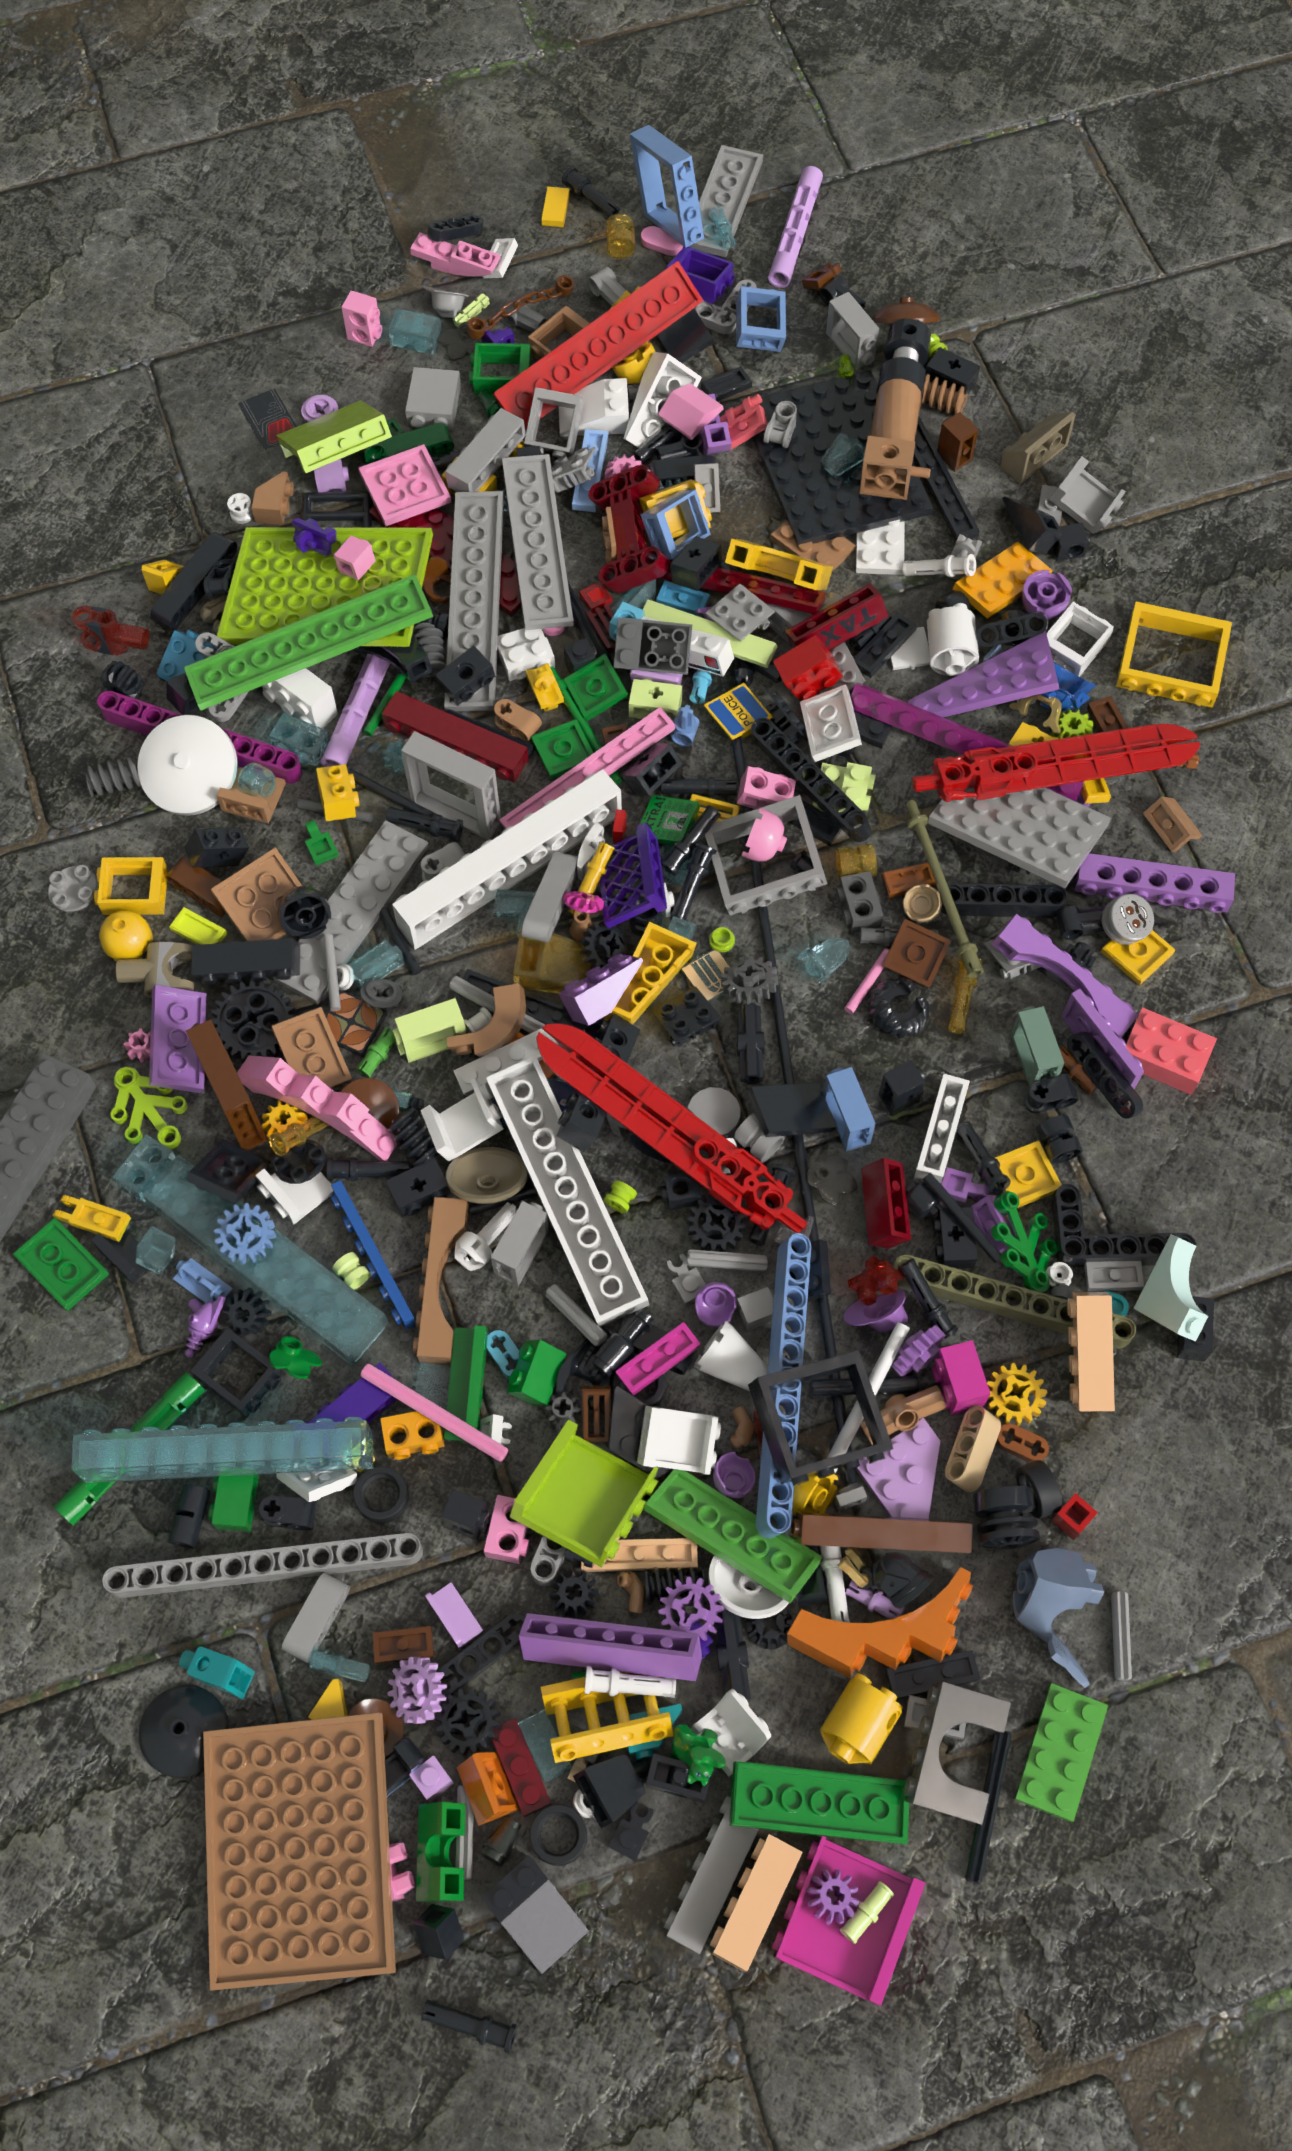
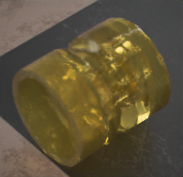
M625 214L611 216L606 222L607 252L613 258H628L635 252L634 221Z
M872 844L859 845L856 850H853L851 847L836 849L835 859L839 880L843 876L868 871L871 872L872 877L877 876V860Z

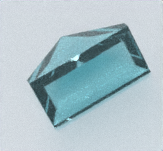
M656 579L628 590L611 609L613 613H616L622 602L642 610L647 600L656 602Z

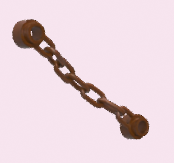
M559 276L555 286L540 292L533 291L518 298L516 301H510L502 306L491 318L481 319L473 317L468 321L467 333L472 339H480L486 331L492 329L503 317L512 315L527 303L532 304L559 296L567 297L573 291L574 281L569 276ZM553 290H556L557 294L553 295ZM537 295V299L531 300V296ZM513 304L515 309L506 313L505 309Z

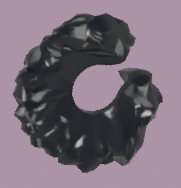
M903 977L887 979L878 983L877 987L868 995L869 1016L872 1018L873 1023L877 1025V1028H882L885 1032L890 1033L891 1036L897 1035L898 1039L905 1037L907 1034L917 1035L921 1033L929 1017V1003L925 997H916L910 1010L904 1014L894 1012L890 1005L895 997L909 996L915 990V984L912 980Z

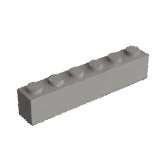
M728 1795L719 1811L724 1814L720 1825L718 1826L713 1823L706 1838V1841L711 1844L706 1854L699 1853L692 1867V1870L697 1873L692 1883L685 1882L678 1896L683 1901L678 1913L674 1910L671 1911L664 1928L669 1930L666 1937L700 1955L759 1830L729 1826L731 1797Z

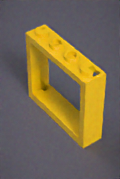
M1135 602L1116 687L1213 708L1219 693L1232 622ZM1138 625L1218 642L1219 646L1211 686L1129 669Z

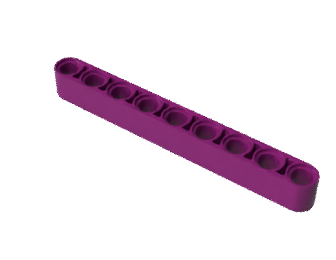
M113 691L103 692L97 699L98 707L105 721L147 736L162 722L173 717L182 716L181 714ZM221 728L234 745L238 767L282 778L285 780V783L289 784L296 783L302 778L303 772L299 757L295 753Z

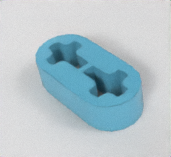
M496 1330L488 1335L487 1351L503 1375L509 1379L514 1370L508 1371L509 1363L507 1358L510 1357L514 1363H517L519 1360V1350L507 1333ZM493 1340H505L503 1346L506 1352L502 1354L498 1347L492 1348L494 1346Z

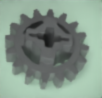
M750 956L749 960H744V958L740 957L739 963L731 961V968L725 967L724 974L721 975L723 992L728 993L729 999L736 997L737 1003H740L742 1000H746L747 1004H750L751 1000H756L757 1003H760L761 997L769 999V992L775 993L776 985H779L777 968L772 967L771 961L764 963L763 957H760L758 960H754L753 956Z

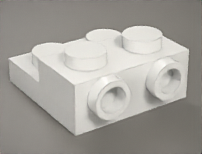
M523 628L498 636L497 651L509 681L523 679L527 677L525 670L537 669L547 663L555 668L554 654L542 629L525 630Z

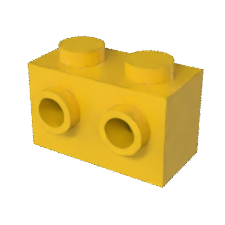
M346 764L316 768L318 789L325 820L333 821L356 817L355 807L359 806L357 791H352V789H355L353 774H348Z

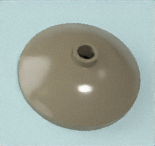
M483 1147L467 1151L455 1158L448 1166L446 1172L447 1185L451 1192L465 1201L477 1204L498 1203L511 1198L524 1187L528 1178V1170L523 1159L510 1150L497 1147Z

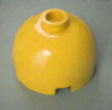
M646 342L614 365L612 369L619 379L627 378V384H640L653 352L656 351L651 342Z
M118 911L105 919L100 927L99 939L105 954L117 962L119 959L143 958L148 945L153 943V934L149 924L140 914L133 911Z
M816 1474L809 1476L808 1482L794 1485L792 1514L796 1517V1512L817 1513L819 1511V1513H825L837 1493L838 1487L833 1483L834 1480H838V1477L833 1474L818 1479Z

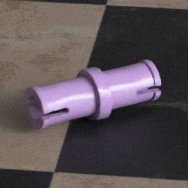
M853 1580L845 1592L847 1596L866 1605L868 1611L872 1613L876 1611L890 1620L900 1617L905 1610V1607L900 1609L894 1607L890 1599L883 1596L882 1591L873 1595V1589H859Z

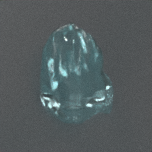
M839 937L829 938L813 949L811 947L805 948L798 954L797 959L805 962V971L810 977L818 978V983H822L846 961L850 952L849 941Z

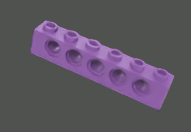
M1089 853L1076 872L1074 891L1082 892L1085 895H1106L1113 899L1125 894H1135L1146 901L1156 902L1164 906L1178 905L1184 906L1187 909L1200 908L1214 913L1228 912L1234 901L1235 873ZM1124 879L1131 880L1133 883H1128ZM1176 886L1182 887L1184 890H1180ZM1202 890H1206L1210 894L1204 893Z

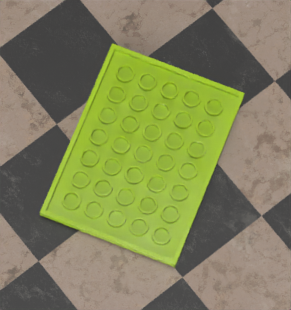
M246 527L217 637L231 645H240L414 574L422 588L433 538L432 528H334L337 541L331 545L332 554L325 556L311 549L307 552L299 551L296 543L293 542L295 528ZM350 536L368 541L372 546L376 560L359 580L340 573L334 558V554ZM414 625L362 646L410 647Z

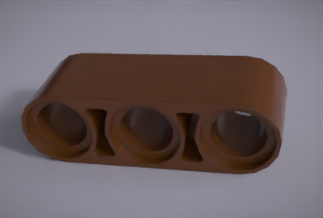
M181 857L165 875L168 882L214 914L223 917L226 912L211 892V889L222 881L201 867L193 868L189 859Z

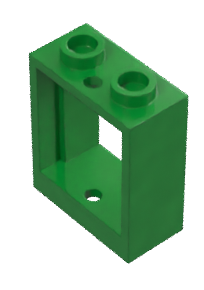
M475 343V353L470 354V365L473 367V371H469V385H473L474 395H479L485 389H488L493 394L515 378L481 377L482 363L520 364L519 374L531 367L530 344Z

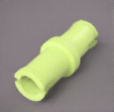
M878 1882L864 1902H859L853 1917L840 1929V1932L849 1941L856 1944L871 1922L875 1924L879 1919L877 1915L891 1897L893 1898L894 1893L884 1883Z

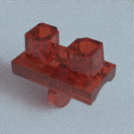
M872 1256L865 1261L866 1269L862 1270L861 1274L848 1280V1286L857 1292L859 1302L870 1306L876 1303V1292L879 1291L884 1295H891L897 1292V1281L905 1277L900 1269H895L885 1259L880 1261L877 1257Z

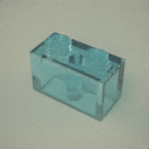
M398 308L388 329L391 345L429 354L435 353L442 336L440 318Z

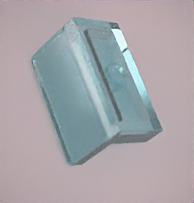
M385 940L348 965L353 969L354 983L361 990L365 982L384 978L402 966L404 960L400 949L396 945L392 947Z

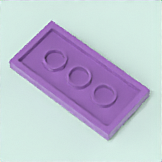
M159 985L153 987L149 1086L201 1093L204 1090V1069L186 1030L196 1023L199 1025L206 1021V993Z
M1081 989L1071 993L1062 1013V1019L1074 1034L1085 1031L1092 1035L1133 1089H1135L1144 1073L1141 1062L1127 1050L1124 1040L1113 1032L1107 1018L1099 1014L1088 995H1085ZM1094 1058L1095 1062L1101 1068L1100 1061L1097 1058ZM1110 1078V1081L1112 1082V1084H1113V1085L1115 1086V1088L1117 1089V1083H1116V1081H1115L1114 1079Z

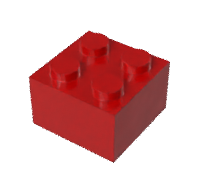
M816 635L773 661L784 684L800 701L814 697L818 692L826 687L835 685L839 679L844 677L832 653Z

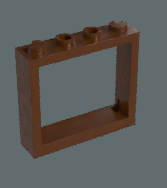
M210 1019L199 1025L198 1023L194 1024L190 1029L186 1030V1033L241 1148L250 1150L267 1142L268 1140L252 1103L212 1020Z

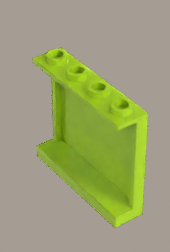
M361 400L276 435L285 458L292 455L297 456L304 473H308L392 437L384 414Z
M568 1419L515 1499L510 1517L602 1568L607 1558L613 1560L621 1545L618 1543L620 1537L626 1538L633 1526V1522L630 1521L633 1515L639 1517L646 1503L643 1500L646 1494L651 1497L659 1482L655 1479L658 1467L655 1466L650 1474L641 1471L575 1435L578 1424Z

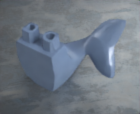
M1060 1548L1037 1551L1018 1566L1016 1572L1019 1575L1017 1579L1018 1591H1013L1015 1617L1025 1628L1047 1642L1051 1658L1065 1667L1086 1688L1090 1685L1087 1676L1067 1646L1053 1632L1051 1623L1057 1615L1065 1610L1082 1609L1086 1602L1099 1604L1104 1590L1102 1584L1093 1583L1096 1578V1567L1092 1563L1083 1562L1081 1553Z

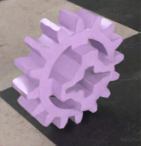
M409 1657V1660L400 1661L401 1668L393 1669V1673L396 1676L395 1679L388 1681L393 1686V1690L387 1692V1694L394 1698L390 1707L398 1708L396 1716L404 1717L405 1723L414 1722V1724L425 1723L426 1720L435 1719L434 1712L442 1711L439 1701H446V1697L441 1692L447 1688V1684H441L440 1681L444 1673L436 1672L438 1664L430 1663V1658Z

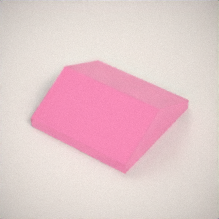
M689 383L671 392L658 416L692 440L703 429L704 425L713 420L724 408L723 405Z

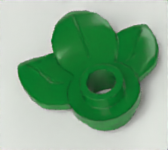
M285 1336L281 1341L277 1342L275 1350L271 1351L269 1355V1362L275 1369L286 1368L287 1373L297 1379H307L310 1375V1366H321L322 1360L313 1351L303 1349L301 1341L291 1336Z

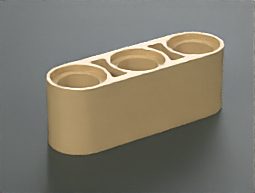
M980 1405L970 1407L965 1413L945 1469L947 1479L968 1493L974 1492L980 1487L1001 1429L1000 1420Z

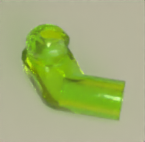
M846 354L841 355L839 358L837 372L840 378L850 377L854 373V369L850 364L851 357Z

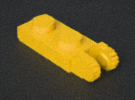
M63 1195L60 1201L68 1207L75 1208L73 1213L69 1214L61 1210H55L53 1217L62 1222L94 1234L100 1233L103 1237L120 1242L131 1220L127 1213L83 1198L79 1200L67 1195Z

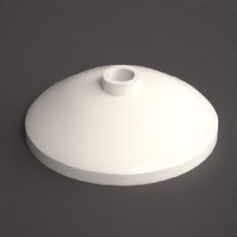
M714 1555L709 1568L708 1580L709 1584L714 1586L713 1595L720 1594L721 1599L718 1602L728 1611L741 1617L760 1619L779 1613L789 1604L783 1598ZM749 1587L752 1588L754 1591H750L745 1588Z

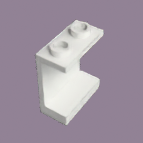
M475 1077L470 1080L475 1092L440 1114L430 1105L421 1110L436 1151L449 1162L503 1130L499 1120L502 1118V1114L491 1101V1098L494 1097L491 1089L486 1083L482 1085Z

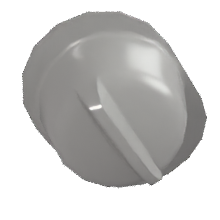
M422 286L423 289L431 292L432 307L444 318H454L457 313L461 312L465 297H469V295Z

